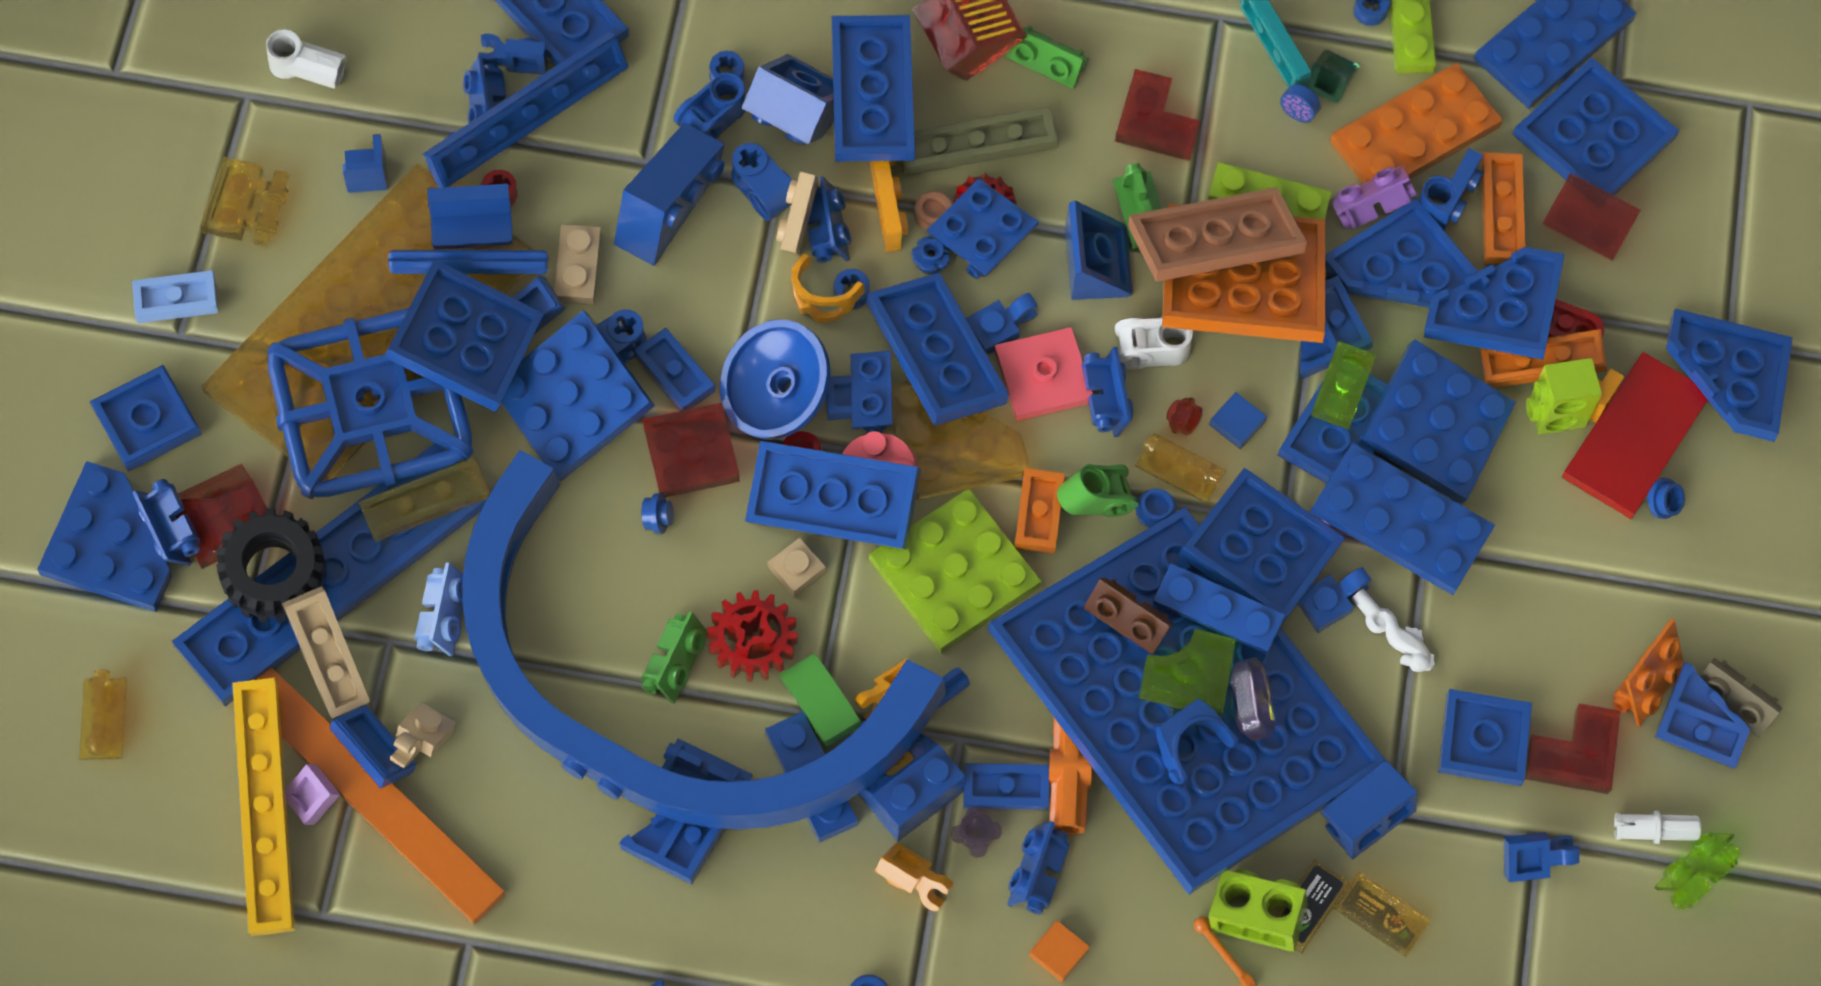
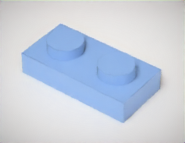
M213 270L132 280L134 312L137 323L218 313L216 280Z

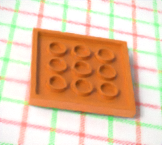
M1168 204V208L1180 206L1176 204ZM1293 216L1307 241L1305 253L1164 280L1162 327L1323 343L1325 335V219Z

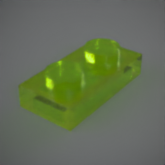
M1338 341L1311 416L1349 429L1376 354Z

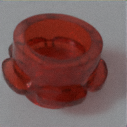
M1194 398L1175 400L1169 407L1166 419L1169 421L1172 433L1180 432L1184 435H1189L1198 426L1203 410L1202 407L1195 404Z

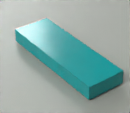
M1241 0V10L1287 87L1293 84L1307 87L1311 70L1269 0Z

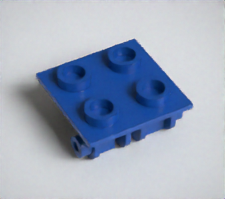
M978 178L927 229V233L969 263L966 267L967 272L973 278L978 279L980 276H987L1039 224V221Z

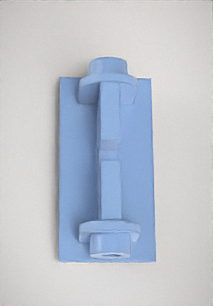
M445 563L444 569L434 568L432 574L427 576L422 605L435 608L434 612H420L414 639L417 641L416 647L420 650L432 651L433 646L436 645L447 655L453 656L455 642L460 635V619L463 609V574L450 563Z

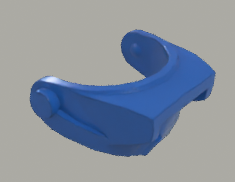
M1199 698L1155 728L1162 761L1169 771L1170 779L1176 784H1183L1187 781V774L1179 761L1178 745L1181 734L1189 725L1194 724L1209 728L1229 748H1233L1238 744L1239 737L1236 731L1230 729L1221 717Z

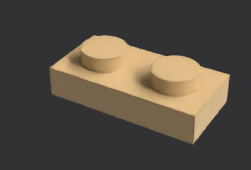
M800 172L798 181L792 179L786 198V202L791 203L788 219H781L776 241L782 242L780 249L785 253L800 256L819 183L816 175Z
M561 224L554 291L562 303L594 305L601 227Z

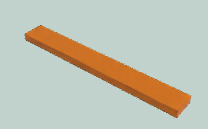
M270 668L256 680L275 677L278 681L282 740L307 764L317 765L339 792L340 796L473 925L505 896L504 890L397 787L391 783L380 788L329 729L331 724L273 668Z

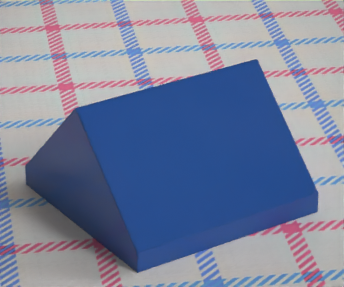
M1078 201L1070 202L1065 225L1071 300L1125 298L1133 295L1125 223Z

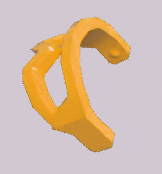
M804 253L794 264L791 272L794 299L798 310L802 315L808 313L815 322L819 323L839 320L852 311L856 301L865 292V284L858 281L849 292L835 297H820L810 294L801 285L802 274L812 262L811 256ZM838 305L840 308L834 311L822 312L817 306Z

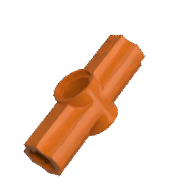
M1053 717V749H1050L1049 787H1051L1049 822L1055 823L1053 830H1060L1069 836L1085 833L1088 806L1087 790H1090L1092 767Z

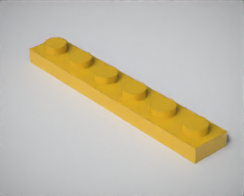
M274 677L234 682L233 699L248 933L251 936L295 931L278 681Z

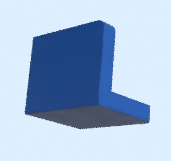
M373 134V149L344 151L345 163L342 167L348 193L387 190L386 154L381 134Z

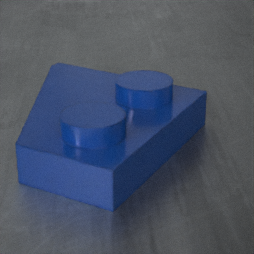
M1339 276L1325 281V335L1323 343L1301 341L1300 374L1303 379L1333 366L1338 357L1347 360L1373 348V341Z
M1684 662L1654 738L1735 769L1751 729L1737 714H1734L1729 709L1722 697L1715 690H1712L1695 672L1696 669L1691 664Z
M656 815L651 819L652 823L632 837L628 834L621 839L619 843L621 850L692 885L724 829L682 823Z

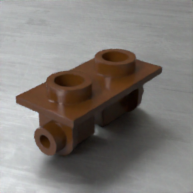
M1105 577L1100 578L1083 608L1153 655L1163 637H1166L1174 625L1173 622L1168 620L1169 615L1161 613L1145 601L1142 604L1135 600L1137 596L1116 583V579L1113 578L1110 581Z

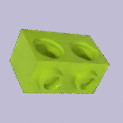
M1592 358L1544 365L1538 380L1534 383V389L1530 398L1526 400L1528 418L1531 422L1535 421L1539 435L1586 427L1602 396Z
M1236 869L1234 872L1226 870L1220 876L1209 912L1211 930L1215 933L1295 952L1308 906L1306 890L1301 889L1297 883L1290 880L1277 879L1276 882L1261 879L1257 874L1249 870ZM1236 896H1244L1249 899V902L1243 907H1233L1228 904ZM1278 906H1285L1291 910L1287 916L1282 918H1276L1269 914L1272 909Z

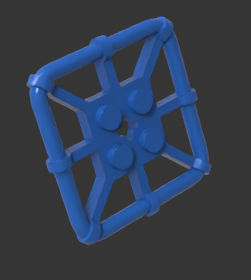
M409 308L354 321V317L344 319L345 324L291 336L278 343L273 342L268 348V371L279 413L276 417L277 427L280 431H283L293 475L303 496L309 499L314 497H330L383 483L388 487L396 485L395 480L451 467L462 460L468 461L472 455V432L462 395L427 378L407 382L404 367L384 358L385 354L364 359L359 337L400 327ZM349 339L354 362L324 368L296 352ZM284 365H289L321 382L327 402L295 409ZM437 391L444 392L455 436L417 417L412 397ZM367 392H372L373 397H380V400L373 407H366L358 403L364 400V394ZM331 418L335 437L310 472L299 427L302 424ZM413 431L444 447L447 451L391 464L384 438ZM374 440L381 467L323 481L346 447Z

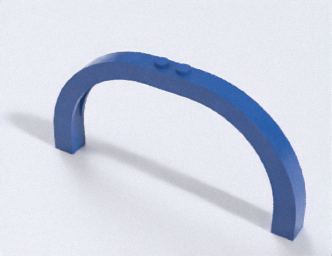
M519 450L496 483L474 525L465 557L462 579V604L471 648L490 691L502 710L517 728L540 749L562 762L561 767L567 773L580 780L584 776L598 783L597 788L601 792L615 800L622 796L655 814L682 823L720 829L767 828L815 816L846 802L867 789L887 773L910 749L946 694L944 678L907 659L867 720L835 749L798 769L773 777L734 782L697 779L665 770L642 759L556 709L527 680L515 661L506 623V598L509 578L522 542L560 486L555 469Z

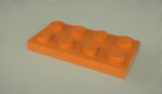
M1455 63L1332 133L1330 143L1362 184L1373 180L1377 172L1388 167H1395L1396 169L1403 166L1409 179H1412L1500 128L1502 118L1459 64Z

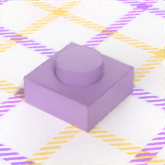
M306 764L285 789L286 802L304 825H316L340 796L321 769L313 764Z

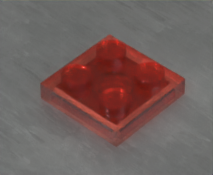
M722 403L642 419L658 492L663 493L665 497L740 482V475Z

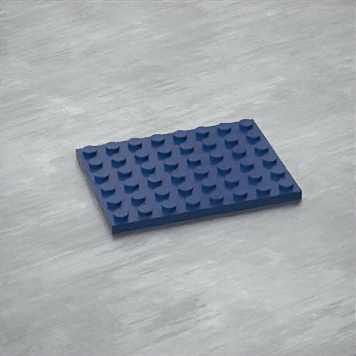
M1186 507L994 619L990 622L988 631L1190 895L1320 811L1383 763L1385 759L1281 627L1267 655L1153 603V599L1170 563L1218 584L1179 556L1183 546L1200 526ZM1105 577L1110 581L1113 578L1116 579V583L1137 596L1135 599L1137 602L1142 604L1145 601L1161 613L1169 615L1168 620L1173 622L1174 625L1166 637H1163L1153 655L1083 608L1100 578ZM1199 698L1208 704L1230 729L1236 731L1239 737L1238 744L1233 748H1229L1209 728L1194 724L1189 725L1181 734L1178 745L1179 761L1187 774V781L1183 784H1176L1170 779L1169 771L1162 761L1155 728Z

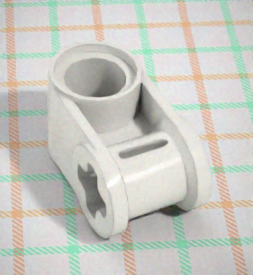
M1129 318L1119 321L1114 326L1115 334L1119 337L1120 362L1124 363L1126 369L1135 370L1155 366H1177L1187 361L1190 356L1193 330L1162 327V318ZM1173 337L1180 339L1183 343L1170 345L1165 340Z

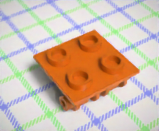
M1671 618L1655 641L1649 645L1639 662L1635 664L1633 671L1627 675V679L1623 681L1613 694L1615 700L1612 704L1614 708L1622 713H1626L1628 710L1633 711L1636 726L1641 727L1649 715H1654L1662 703L1663 695L1671 684H1675L1684 663L1674 619Z

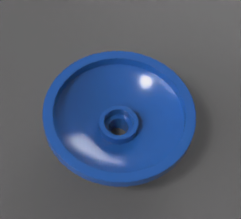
M790 320L767 321L747 331L730 350L721 372L720 397L728 418L741 431L760 439H780L802 429L818 413L829 389L831 369L826 348L813 331ZM791 381L790 388L785 392L786 385Z

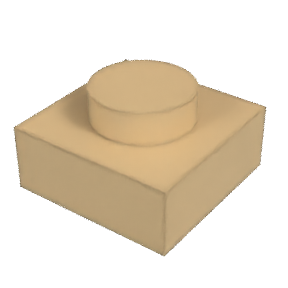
M800 537L768 561V569L793 597L826 573L824 564Z

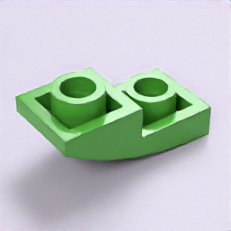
M815 653L779 674L783 685L800 706L809 724L826 747L862 725L852 706Z

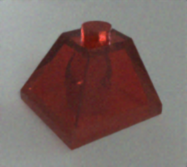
M241 463L178 493L185 509L177 514L175 518L178 519L183 514L189 516L201 540L199 544L200 551L195 554V557L201 569L218 562L216 554L218 547L223 546L221 538L226 531L233 532V523L240 518L244 523L249 520L248 513L256 510L258 516L266 515L267 507L252 478Z

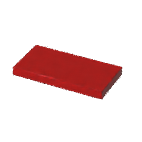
M1642 352L1561 478L1632 520L1652 485L1659 478L1708 399L1691 379L1647 353Z

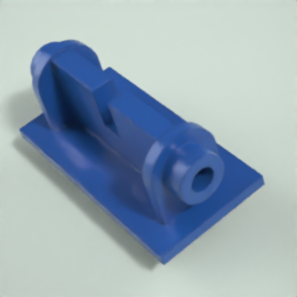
M482 56L476 58L470 70L465 72L463 78V90L465 94L469 95L470 102L468 124L500 103L493 102V100H504L506 97L503 71L498 69V65L495 63L483 66Z
M824 176L819 177L821 188L817 187L808 222L809 225L821 222V225L808 229L812 256L816 257L817 262L825 263L832 260L833 254L838 253L844 260L850 261L848 245L852 243L848 226L843 222L842 210L846 208L844 196L839 187H834Z
M1113 347L1106 358H1100V354L1096 352L1086 354L1084 356L1085 361L1081 366L1086 390H1101V394H1090L1088 397L1092 424L1097 426L1099 432L1112 430L1113 436L1118 437L1132 420L1133 404L1131 399L1127 398L1125 365L1123 362H1120L1118 347Z
M891 351L850 354L852 429L863 428L867 430V433L872 431L883 433L887 426H893Z
M161 479L152 485L153 491L151 493L133 491L132 493L139 506V516L148 525L155 540L154 547L164 561L190 566L192 561L189 556H193L200 551L199 544L201 540L188 515L183 514L178 519H174L177 514L185 509L174 484L168 483L167 479Z
M679 738L675 744L670 743L663 756L666 759L662 766L663 769L687 777L709 781L734 782L750 781L753 774Z
M1051 821L1034 827L1026 835L1022 844V851L1025 853L1021 865L1015 870L1009 882L1011 894L1007 903L1008 906L1011 907L1027 902L1026 909L1035 914H1042L1044 908H1049L1058 880L1045 874V870L1047 868L1055 873L1061 872L1070 843L1067 841L1069 835L1060 830H1053L1054 822Z

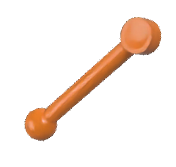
M1198 917L1194 921L1195 930L1207 937L1238 976L1241 985L1256 986L1253 978L1244 972L1210 929L1209 920L1206 917Z

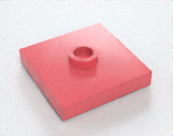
M1072 327L994 346V353L1005 388L1009 393V401L1016 422L1089 404L1088 397L1093 392L1092 390H1086L1081 366L1083 361Z

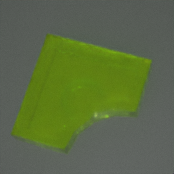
M1195 629L1189 643L1179 652L1167 656L1148 655L1144 664L1138 698L1178 709H1183L1199 698L1221 717L1224 710L1236 639Z

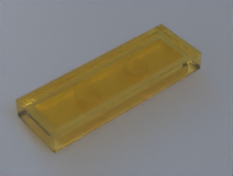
M474 457L359 501V505L373 540L377 542L484 501L489 497L490 491Z

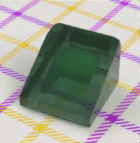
M1325 49L1311 68L1307 87L1314 93L1338 103L1357 73L1359 65Z

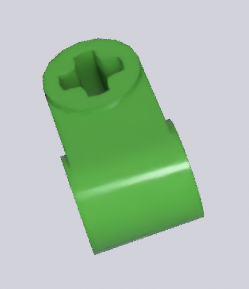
M1122 464L1111 466L1085 465L1062 483L1057 490V498L1060 505L1072 515L1118 517L1132 512L1139 505L1137 498L1132 496L1127 481L1129 476L1128 467Z

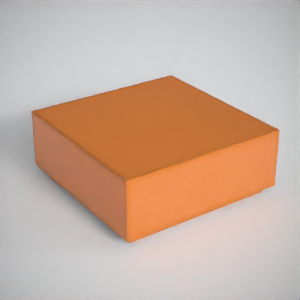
M1056 920L1030 950L1029 956L1062 983L1089 952L1090 946Z

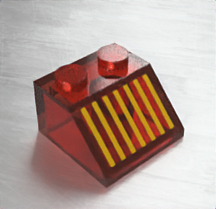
M924 0L912 9L945 70L965 81L971 79L1028 37L1007 0Z

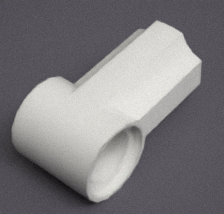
M278 30L268 37L266 42L270 71L275 76L281 79L299 77L333 89L340 85L347 62L346 55L303 42L291 30ZM282 52L293 53L292 55L287 57L278 56V54Z

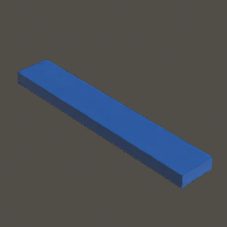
M607 32L424 152V157L437 186L441 188L451 186L629 68L617 36Z

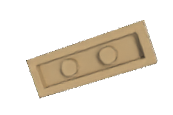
M322 586L282 603L331 719L369 703L370 699Z

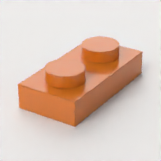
M1024 468L1014 545L1016 549L1055 554L1061 505L1057 498V490L1064 483L1065 473Z

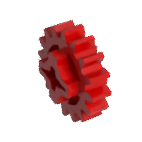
M754 590L751 599L745 600L744 595L738 592L736 594L737 603L732 605L724 599L722 601L724 613L713 612L711 615L712 623L715 626L707 628L708 639L714 640L709 643V652L711 655L719 654L717 658V666L719 668H723L728 664L731 665L730 675L733 678L740 671L746 672L748 682H752L755 672H760L761 676L767 680L769 679V669L771 667L779 672L784 670L782 657L790 660L794 657V649L790 645L798 644V633L792 631L796 628L795 617L785 618L788 614V605L784 603L776 608L774 606L775 595L770 594L763 601L760 600L758 590ZM771 620L778 626L781 638L777 636L776 631L770 629ZM760 627V636L754 635L746 644V636L751 637ZM725 634L729 636V640L736 643L734 652L728 647L725 641Z

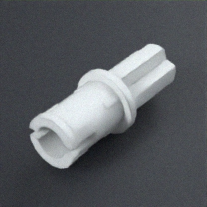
M1654 810L1653 815L1615 813L1614 827L1617 828L1614 831L1615 840L1643 839L1653 840L1654 844H1659L1660 840L1696 841L1700 839L1701 835L1700 818L1694 815H1660L1659 810Z

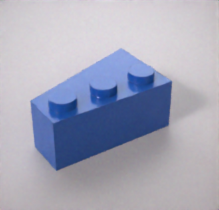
M684 122L623 190L614 245L654 266L711 182L715 183L721 176L725 166V162L721 160L725 144Z

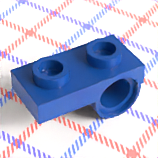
M1470 148L1452 180L1444 176L1429 178L1425 182L1419 197L1422 206L1444 231L1450 221L1454 223L1459 221L1467 205V202L1462 200L1466 191L1474 193L1484 173L1478 169L1483 154ZM1430 198H1438L1442 200L1444 204H1437L1433 202Z

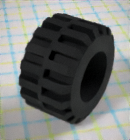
M266 509V515L258 516L256 510L248 513V521L243 523L240 518L233 523V532L226 531L222 536L223 546L218 547L216 554L218 564H216L217 572L229 602L234 608L239 607L243 615L248 618L256 615L259 622L268 623L269 617H276L277 623L286 621L285 615L287 614L282 603L322 586L323 588V576H326L323 550L316 532L309 529V525L304 519L300 518L297 521L294 519L293 513L285 510L282 516L276 515L275 509ZM279 547L292 553L296 558L297 565L293 573L281 583L274 585L260 584L252 580L247 574L246 569L250 559L260 550Z

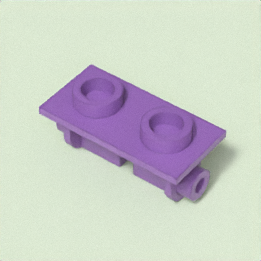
M1403 166L1396 169L1395 167H1388L1377 172L1371 181L1360 186L1353 184L1343 188L1338 192L1337 197L1331 199L1344 229L1352 226L1354 230L1378 218L1373 204L1380 202L1387 214L1410 203V198L1416 196V193Z

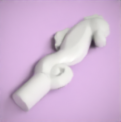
M1364 589L1358 591L1351 598L1366 616L1365 622L1370 631L1373 633L1385 632L1388 643L1399 652L1405 654L1401 657L1400 664L1410 666L1415 672L1430 671L1434 668V654H1430L1424 644L1422 630L1407 626L1405 629L1400 628L1393 612L1387 608H1380Z

